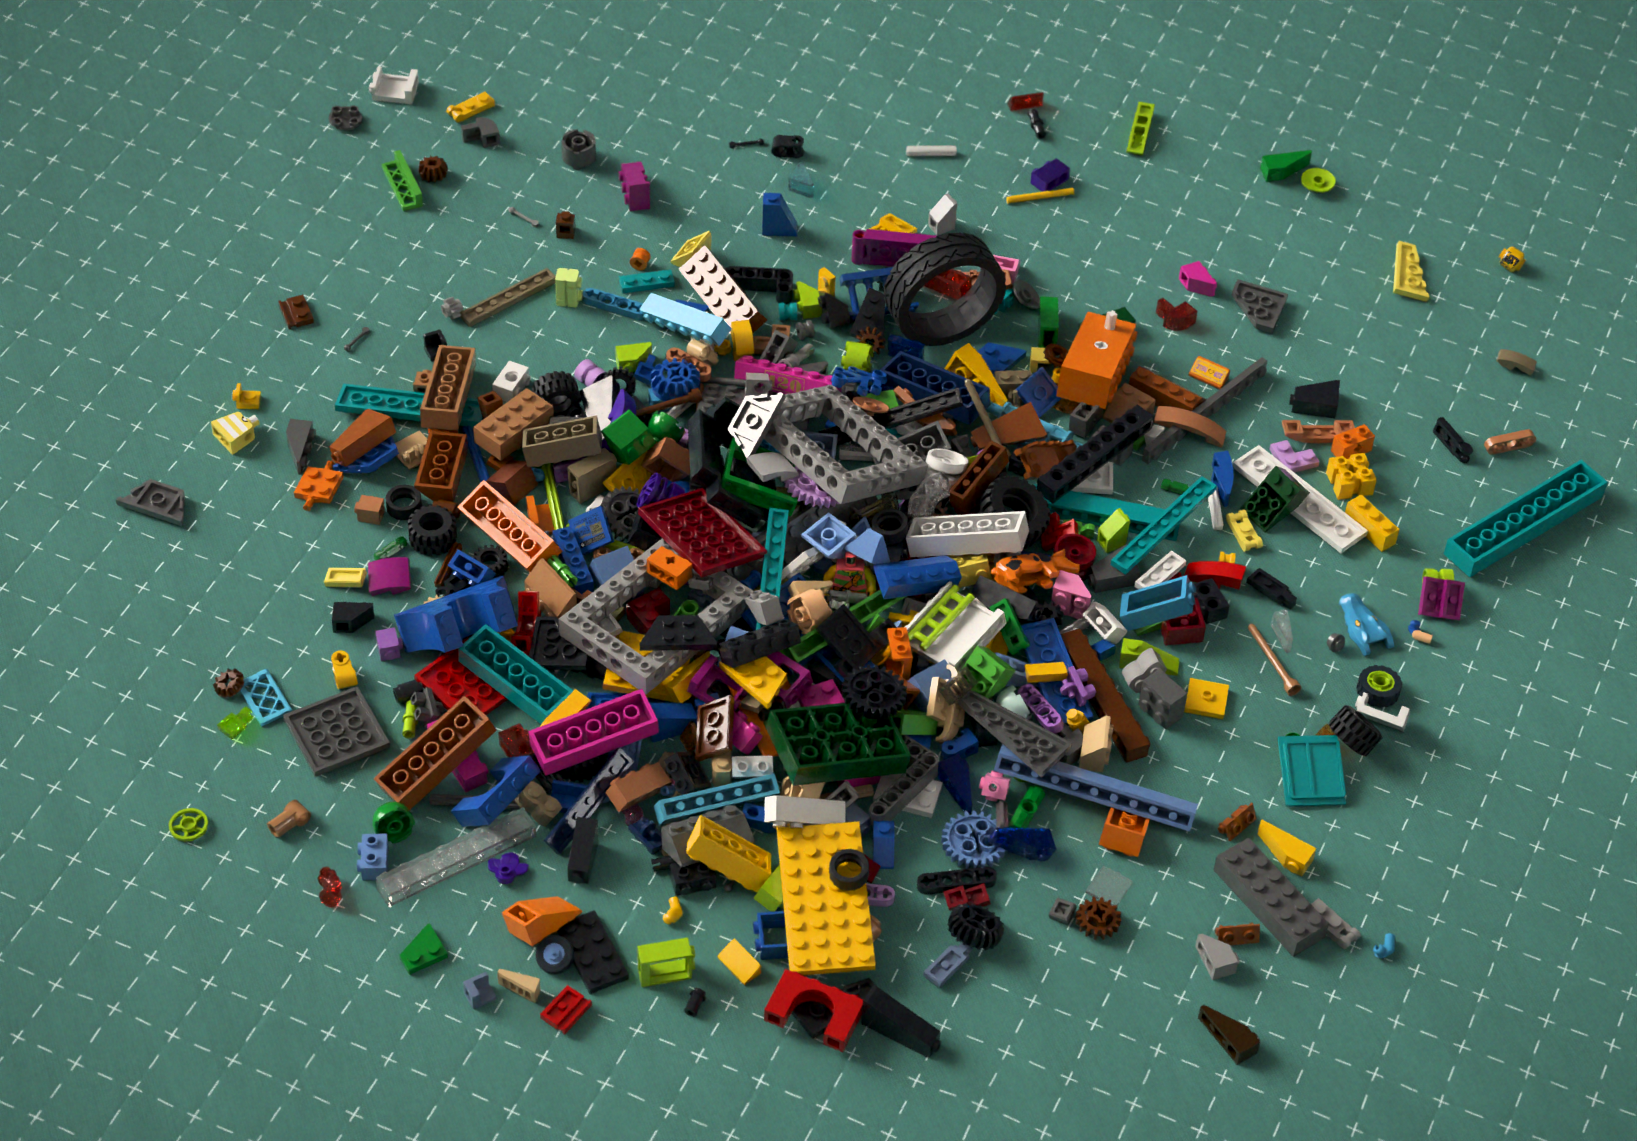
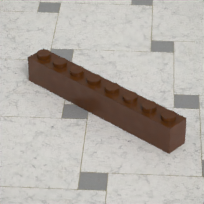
M1080 628L1061 634L1075 669L1085 668L1088 674V680L1082 682L1083 686L1092 684L1096 690L1095 696L1088 699L1099 719L1110 716V725H1113L1111 739L1125 763L1147 757L1150 740L1141 731L1140 723L1135 721L1131 708L1126 706L1123 695L1115 687L1114 680L1109 678L1105 665L1100 663L1095 649H1092L1089 644L1088 637L1083 635Z

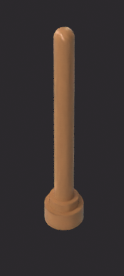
M1250 624L1248 630L1284 681L1286 693L1289 696L1299 693L1302 688L1299 682L1289 676L1254 624Z

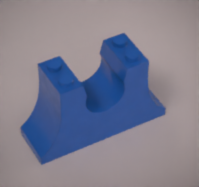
M499 576L394 615L405 652L407 653L428 649L446 653L462 647V639L475 634L485 624L496 632H502L518 626L504 576Z

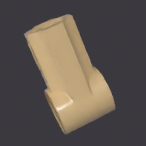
M696 339L689 342L687 346L688 354L708 364L710 367L717 364L719 361L717 358L718 354L711 350L709 346Z

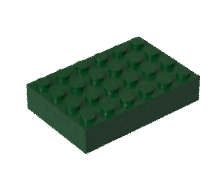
M837 703L770 710L766 724V730L793 786L903 774L907 771L911 754L891 715L889 718L882 715L881 720L878 716H874L871 719L868 714L864 718L862 712L855 714L856 708L849 709L850 704Z

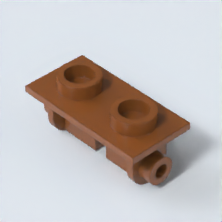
M1253 803L1239 806L1231 814V818L1227 817L1223 822L1219 823L1218 831L1221 834L1226 833L1228 841L1233 840L1257 819Z
M1251 922L1250 924L1237 926L1219 925V927L1215 928V934L1218 936L1219 941L1229 945L1259 943L1260 924H1253Z

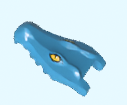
M1350 593L1340 598L1339 606L1341 605L1345 612L1344 619L1346 626H1348L1347 632L1360 648L1363 656L1371 653L1369 644L1384 640L1387 649L1394 647L1390 629L1364 605L1358 594Z

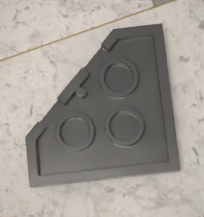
M1237 279L1232 291V297L1256 329L1273 333L1287 301L1288 294Z

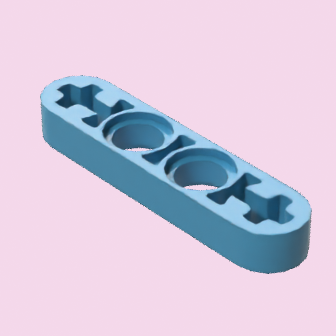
M587 288L583 291V302L589 306L635 320H644V315L639 310L643 305L641 302L595 288ZM604 300H610L611 302H610V303H604L603 301H604ZM620 305H627L628 307H627V308H620L619 306H620Z

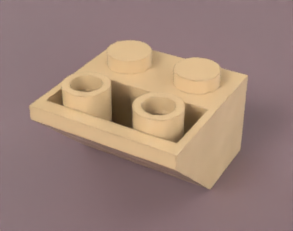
M1105 716L1084 725L1079 768L1103 772L1104 765H1108L1113 725H1110V716Z

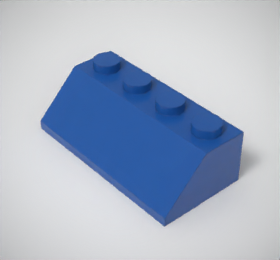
M946 555L873 565L883 599L939 592L940 588L949 581L952 582V586L954 584L958 586L962 578L957 562Z

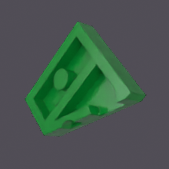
M430 923L421 930L400 954V960L409 975L448 958L447 951Z

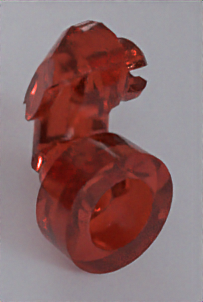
M326 866L320 869V875L318 876L319 884L323 887L319 893V898L324 905L333 908L342 899V885L336 871Z

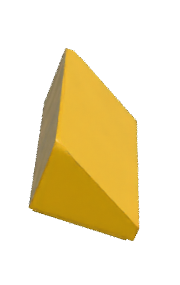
M1064 662L1025 664L1027 683L1063 681L1068 676Z
M736 939L730 941L717 956L744 985L761 974V965Z

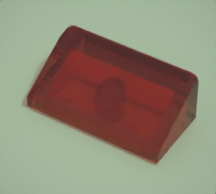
M1044 93L1013 96L1008 101L1010 111L1041 107L1043 105Z

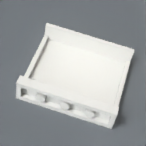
M949 581L945 586L941 587L938 594L929 600L922 611L917 613L914 619L905 626L907 627V632L952 587V582ZM950 599L945 606L954 610L959 603ZM972 601L926 651L920 649L919 646L922 642L915 638L910 642L911 650L917 654L925 655L926 659L935 664L945 659L948 665H952L960 671L976 646L985 647L1006 625L1004 611L997 609L995 612H992ZM938 612L932 619L941 623L947 616ZM926 625L920 632L928 637L935 629Z

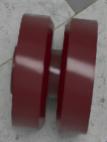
M1066 534L1060 537L1055 543L1054 553L1065 549V557L1075 564H1080L1079 573L1076 575H1079L1082 581L1086 580L1096 557L1094 543L1089 538L1079 534Z

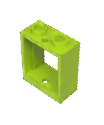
M688 937L637 946L638 973L641 987L692 979V970H695L694 945L689 944Z

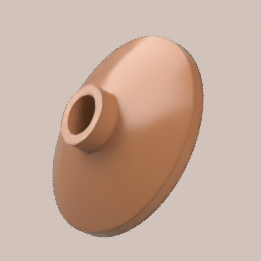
M868 397L853 398V403L859 406L867 415L874 416V413L889 411V407L881 401Z

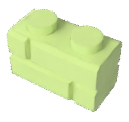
M558 268L555 277L557 306L576 308L578 302L582 301L583 290L579 289L582 287V277H579L577 269Z

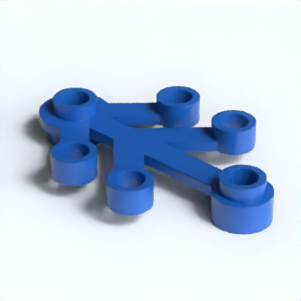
M849 366L848 371L836 367L831 381L832 385L837 388H842L846 383H860L856 392L861 396H867L869 391L868 382H872L870 393L880 395L881 385L887 382V374L881 370H873L872 373L853 366Z

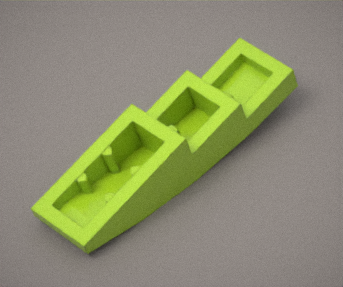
M1138 101L1126 153L1143 156L1155 104Z

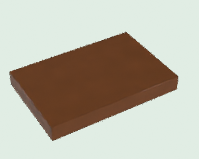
M731 695L698 706L695 759L699 762L732 751L735 698Z

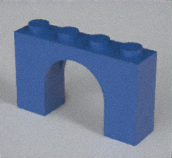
M530 755L502 758L490 770L498 784L480 796L463 798L451 812L462 827L490 825L541 770Z

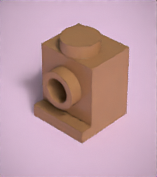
M430 370L417 372L415 382L413 383L414 392L425 393L426 390H420V388H427L431 374Z

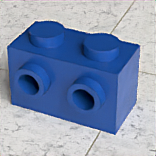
M459 549L448 564L454 570L453 575L461 580L465 577L469 580L468 584L471 586L491 580L496 574L489 567Z

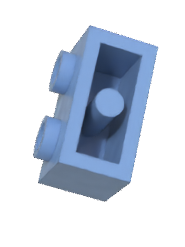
M387 833L362 834V843H358V855H361V860H357V872H361L362 880H387Z

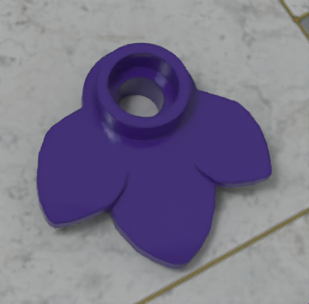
M514 852L503 854L501 859L490 858L488 860L489 871L495 873L497 881L501 884L512 883L516 876L524 875L529 869L528 864L519 863V856Z

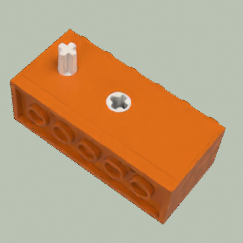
M1108 311L1106 316L1087 312L1061 366L1056 396L1080 403L1083 402L1091 406L1097 405L1099 408L1106 409L1108 403H1112L1114 394H1116L1118 384L1120 385L1122 376L1125 374L1127 366H1129L1131 357H1133L1135 350L1133 344L1136 342L1138 331H1135L1136 324L1117 319L1118 314L1115 311Z

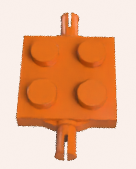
M328 460L324 468L308 466L294 491L295 498L306 500L303 506L304 510L310 511L314 503H331L344 478L343 472L332 470L333 465H335L333 461L330 462Z

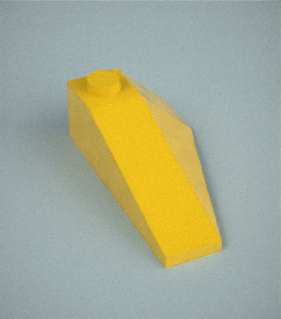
M969 343L954 352L945 369L989 387L990 401L1003 407L1008 400L981 354Z

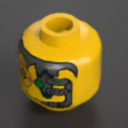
M1513 246L1508 249L1504 248L1499 255L1501 258L1500 265L1510 272L1519 271L1526 261L1524 259L1525 254Z

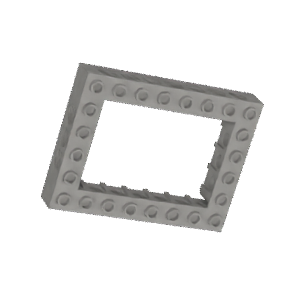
M833 385L786 394V399L764 437L769 444L840 504L922 484L928 468V464L920 456L912 452L908 446L901 443L896 436L889 433L882 425L878 424L870 415H867ZM822 413L830 422L836 424L842 432L848 434L854 442L860 444L866 452L872 454L881 463L848 471L839 462L834 460L829 453L821 449L816 442L808 438L804 432L795 427L792 422L804 421L812 417L817 418Z
M663 538L559 618L560 636L637 689H643L645 694L649 693L700 650H657L644 657L597 624L604 618L607 619L618 607L621 608L623 603L631 597H635L637 592L645 586L648 587L650 582L655 579L654 576L647 573V558L657 549L663 546L680 556ZM692 568V578H693V576H694L695 574H696V575H699V574ZM724 571L708 575V577L714 578L713 585L709 591H702L703 594H708L715 601L698 614L714 638L740 619L741 615L749 609L744 598L751 596L750 593L754 592Z

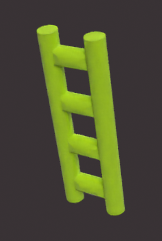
M954 584L908 632L909 642L914 638L922 642L919 646L920 649L926 651L975 599L974 595L969 593L966 597L961 596L957 593L960 590L959 587ZM950 599L959 603L954 610L945 606ZM938 612L947 616L941 623L932 619ZM926 625L935 629L928 637L920 632Z

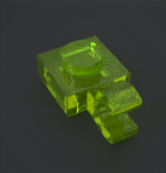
M245 706L237 715L231 712L217 724L218 730L233 740L247 728L246 723L253 719V716L250 714L252 710Z

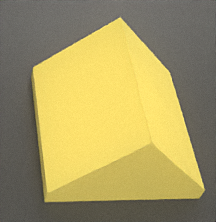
M707 231L687 240L670 262L675 266L681 267L704 245L711 251V232Z

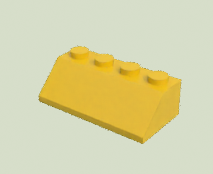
M703 815L699 816L687 842L686 854L695 861L703 862L711 870L721 872L729 880L741 883L744 888L758 892L771 875V853Z

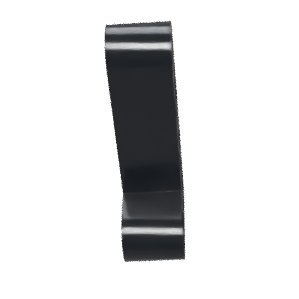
M729 266L726 268L744 291L776 292V301L778 303H785L786 305L791 303L793 292V272L791 270Z

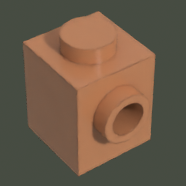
M361 495L359 502H356L354 508L358 521L380 525L385 512L384 498Z

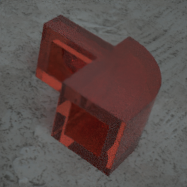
M1164 298L1158 300L1156 314L1164 319L1163 327L1173 331H1182L1196 324L1198 311L1186 301L1174 307Z

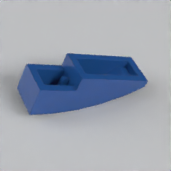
M1222 451L1213 455L1211 481L1217 485L1219 498L1223 506L1227 507L1231 496L1234 474L1229 452Z

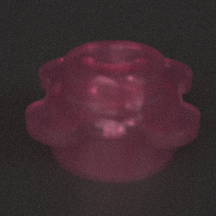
M638 804L622 811L626 818L625 823L628 826L638 822L643 817V810Z

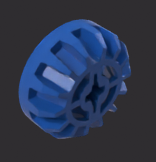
M673 358L672 362L666 359L662 361V364H657L651 372V390L662 401L688 395L691 389L699 388L700 390V372L694 364H688L685 359L681 362H677V358ZM668 371L667 378L663 376V372Z

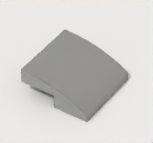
M765 452L746 457L748 465L763 482L776 477L783 482L799 476L796 469L781 453Z

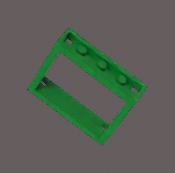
M733 438L726 454L721 478L722 488L748 503L766 509L789 510L788 516L791 517L798 501V497H792L793 493L787 495L730 475L733 458L747 462L745 453L741 447L736 445L735 438ZM758 447L755 454L773 451Z

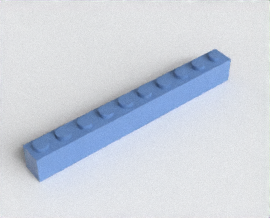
M1002 744L994 768L996 772L1187 831L1191 830L1198 806L1196 803L1060 761L1041 778L1004 744Z

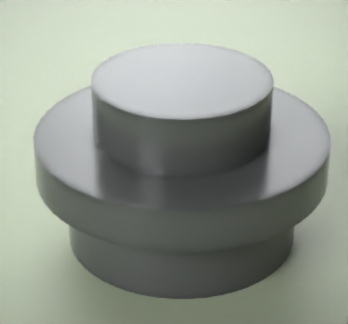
M1333 633L1327 640V646L1332 652L1341 650L1345 645V637L1342 634Z

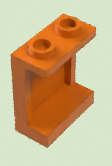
M907 627L888 628L887 635L892 659H887L884 665L886 670H893L908 681L910 679L913 657Z

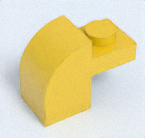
M749 320L731 322L734 361L745 355L752 356L754 353V341Z

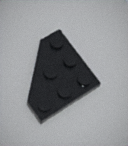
M536 617L529 657L546 670H587L589 655L559 635V620L557 617Z

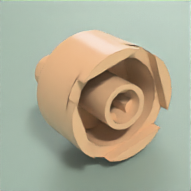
M811 589L790 598L787 605L790 604V610H787L789 620L798 624L799 629L803 631L802 634H807L816 629L833 613L831 608L828 607L824 593L820 589Z

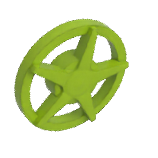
M196 808L182 809L176 812L169 821L170 833L179 841H194L203 836L208 829L207 816ZM196 813L198 816L195 818L192 816L186 817L185 814ZM179 816H182L183 819L180 821V825L173 826L174 821ZM203 818L205 821L204 827L200 828L197 826V823ZM182 830L184 836H180L174 831ZM194 831L199 832L193 836H189V834Z

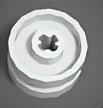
M929 450L926 459L928 468L924 481L939 488L951 489L966 471L968 459L962 454L951 450Z

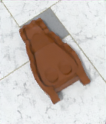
M1073 439L1061 443L1060 441L1052 440L1046 442V440L1016 449L1014 453L1016 457H1021L1027 472L1023 475L1025 480H1037L1040 475L1047 473L1055 464L1057 465L1063 461L1067 455L1075 452L1077 445Z

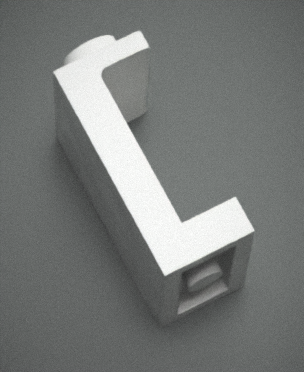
M378 66L377 71L373 73V83H370L369 86L372 100L412 104L419 84L418 70L411 69L409 76L383 74L382 67Z
M1364 692L1362 696H1358L1355 707L1364 717L1404 732L1410 716L1409 708L1402 706L1398 717L1366 706L1369 699L1367 693Z

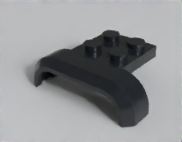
M843 604L815 630L840 658L833 667L842 678H846L847 673H852L853 668L859 670V666L863 667L889 643L887 629L897 627L888 618L868 633L846 605Z

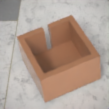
M668 437L651 447L641 464L643 468L654 474L657 473L662 460H664L659 474L662 475V478L665 477L672 482L680 481L690 474L689 450Z

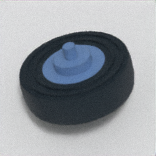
M558 935L548 936L537 946L536 961L545 972L560 974L568 970L572 965L574 949L566 938Z

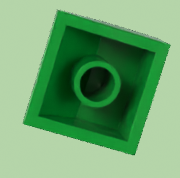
M627 410L601 431L617 462L630 465L656 444L649 428L631 410Z

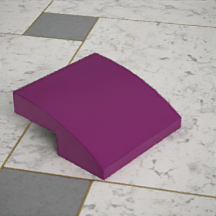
M393 557L369 562V593L375 596L391 591L395 595L411 589L409 558Z
M1423 577L1418 615L1460 621L1465 582Z

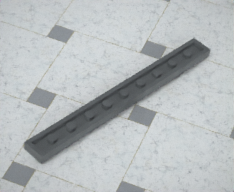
M1261 357L1191 412L1206 418L1216 414L1223 405L1229 404L1232 398L1236 395L1239 396L1245 388L1252 386L1259 377L1262 378L1266 374L1267 360ZM1173 425L1144 448L1142 461L1149 464L1153 460H1157L1164 451H1168L1173 444L1181 441L1190 431Z

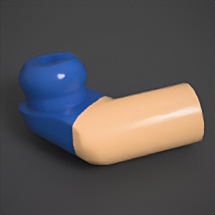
M1412 620L1410 625H1408V630L1415 640L1430 644L1433 635L1422 632L1420 629L1421 623L1417 620Z

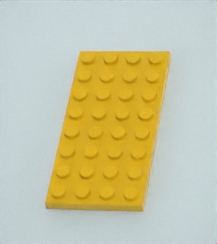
M859 821L806 825L803 828H777L789 970L799 972L801 975L875 970L867 885L865 883L856 890H842L832 883L829 875V863L836 852L843 849H854L863 853ZM844 862L837 867V873L847 878L855 877L862 871L861 866L854 862Z

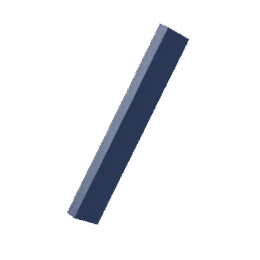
M617 748L545 838L544 842L556 854L561 855L572 841L577 817L590 818L606 798L607 794L605 792L611 786L610 782L617 777L621 778L634 762L621 748Z

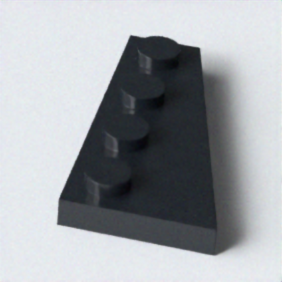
M870 978L845 985L840 990L850 995H857L864 1000L875 984ZM817 1001L803 1002L797 1005L791 1013L812 1039L825 1032L833 1017L831 1010L823 1003Z

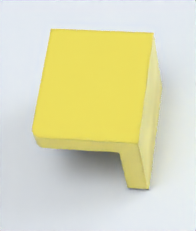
M1031 347V373L1037 371L1038 363L1049 364V360L1044 359L1045 354L1043 352L1045 348Z

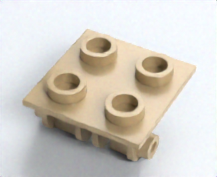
M419 430L395 443L399 452L396 457L409 470L420 465L427 438Z

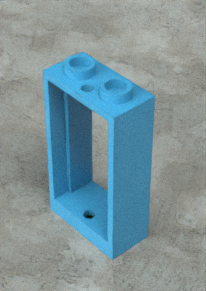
M1186 575L1122 594L1120 619L1125 629L1131 631L1193 613V604H1195L1194 593H1196L1195 585L1193 582H1190Z

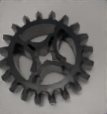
M964 903V905L958 904L951 911L947 925L949 926L948 931L951 932V936L956 937V941H961L963 945H968L970 948L975 947L978 950L981 948L984 950H988V948L993 949L995 946H998L1004 934V923L1000 921V917L995 916V912H990L988 908H982L981 905L975 906L974 903L971 905Z

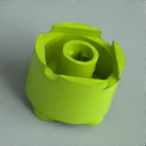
M847 341L845 345L846 356L843 355L841 359L843 369L848 371L849 366H853L870 373L873 345Z

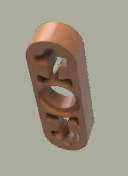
M679 348L667 350L666 359L669 362H672L673 358H677V362L685 359L688 363L694 364L696 369L699 370L700 382L710 380L711 367Z
M1530 429L1493 436L1485 441L1484 447L1491 455L1517 450L1533 445L1536 442V436Z

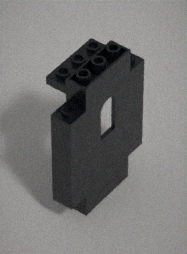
M724 397L717 405L712 404L706 412L699 409L688 420L691 479L706 487L707 503L750 528H754L761 520L768 521L769 509L748 503L721 486L724 466L721 464L720 446L729 448L734 437L728 431V427L740 407L739 404ZM733 458L734 472L730 470V475L776 491L775 478L763 482L747 462Z

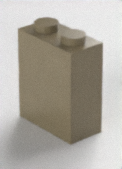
M603 448L602 453L596 456H587L567 467L569 493L580 504L608 490L603 482L616 470L617 459L615 455L606 448Z

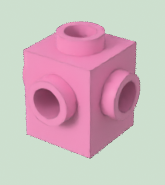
M996 771L987 773L985 777H981L979 789H982L981 795L986 796L985 799L997 801L998 799L1006 800L1011 778L1005 777L1003 773Z

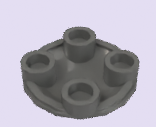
M336 105L332 107V112L329 114L328 119L330 124L339 130H352L362 123L363 117L359 112V108L355 105L350 107Z

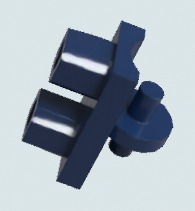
M643 816L638 822L628 826V830L652 855L662 849V833L656 828V824L652 820L649 821Z

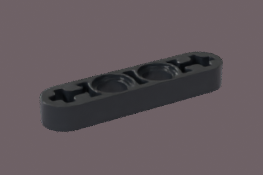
M991 867L924 873L917 879V890L922 894L928 895L943 893L963 886L964 890L980 884H985L986 888H991L996 884L997 873ZM968 876L973 881L965 883L962 881V878ZM945 878L950 879L952 883L944 885L941 880Z

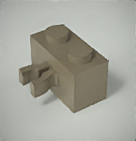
M1031 370L994 372V378L1009 402H1012L1013 391L1032 376ZM1018 395V401L1022 403V399Z

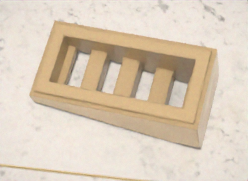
M793 581L788 587L791 598L811 589H820L825 594L830 590L833 583L832 581Z
M503 969L498 970V984L536 1003L541 991L539 978Z

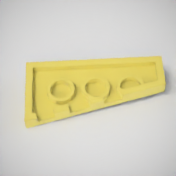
M1398 241L1396 246L1393 293L1427 302L1429 294L1425 290L1426 283L1422 278V268L1419 267L1420 260L1416 245Z

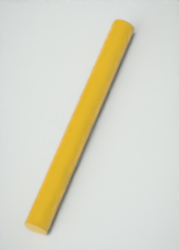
M1074 188L1009 196L1006 200L1007 203H1016L1074 195Z

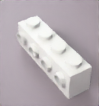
M778 795L765 797V822L773 823L774 827H785V824H790V828H803V825L845 823V801Z

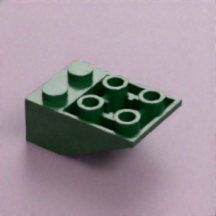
M1275 466L1240 509L1246 510L1248 517L1266 533L1294 511L1310 492L1288 471Z

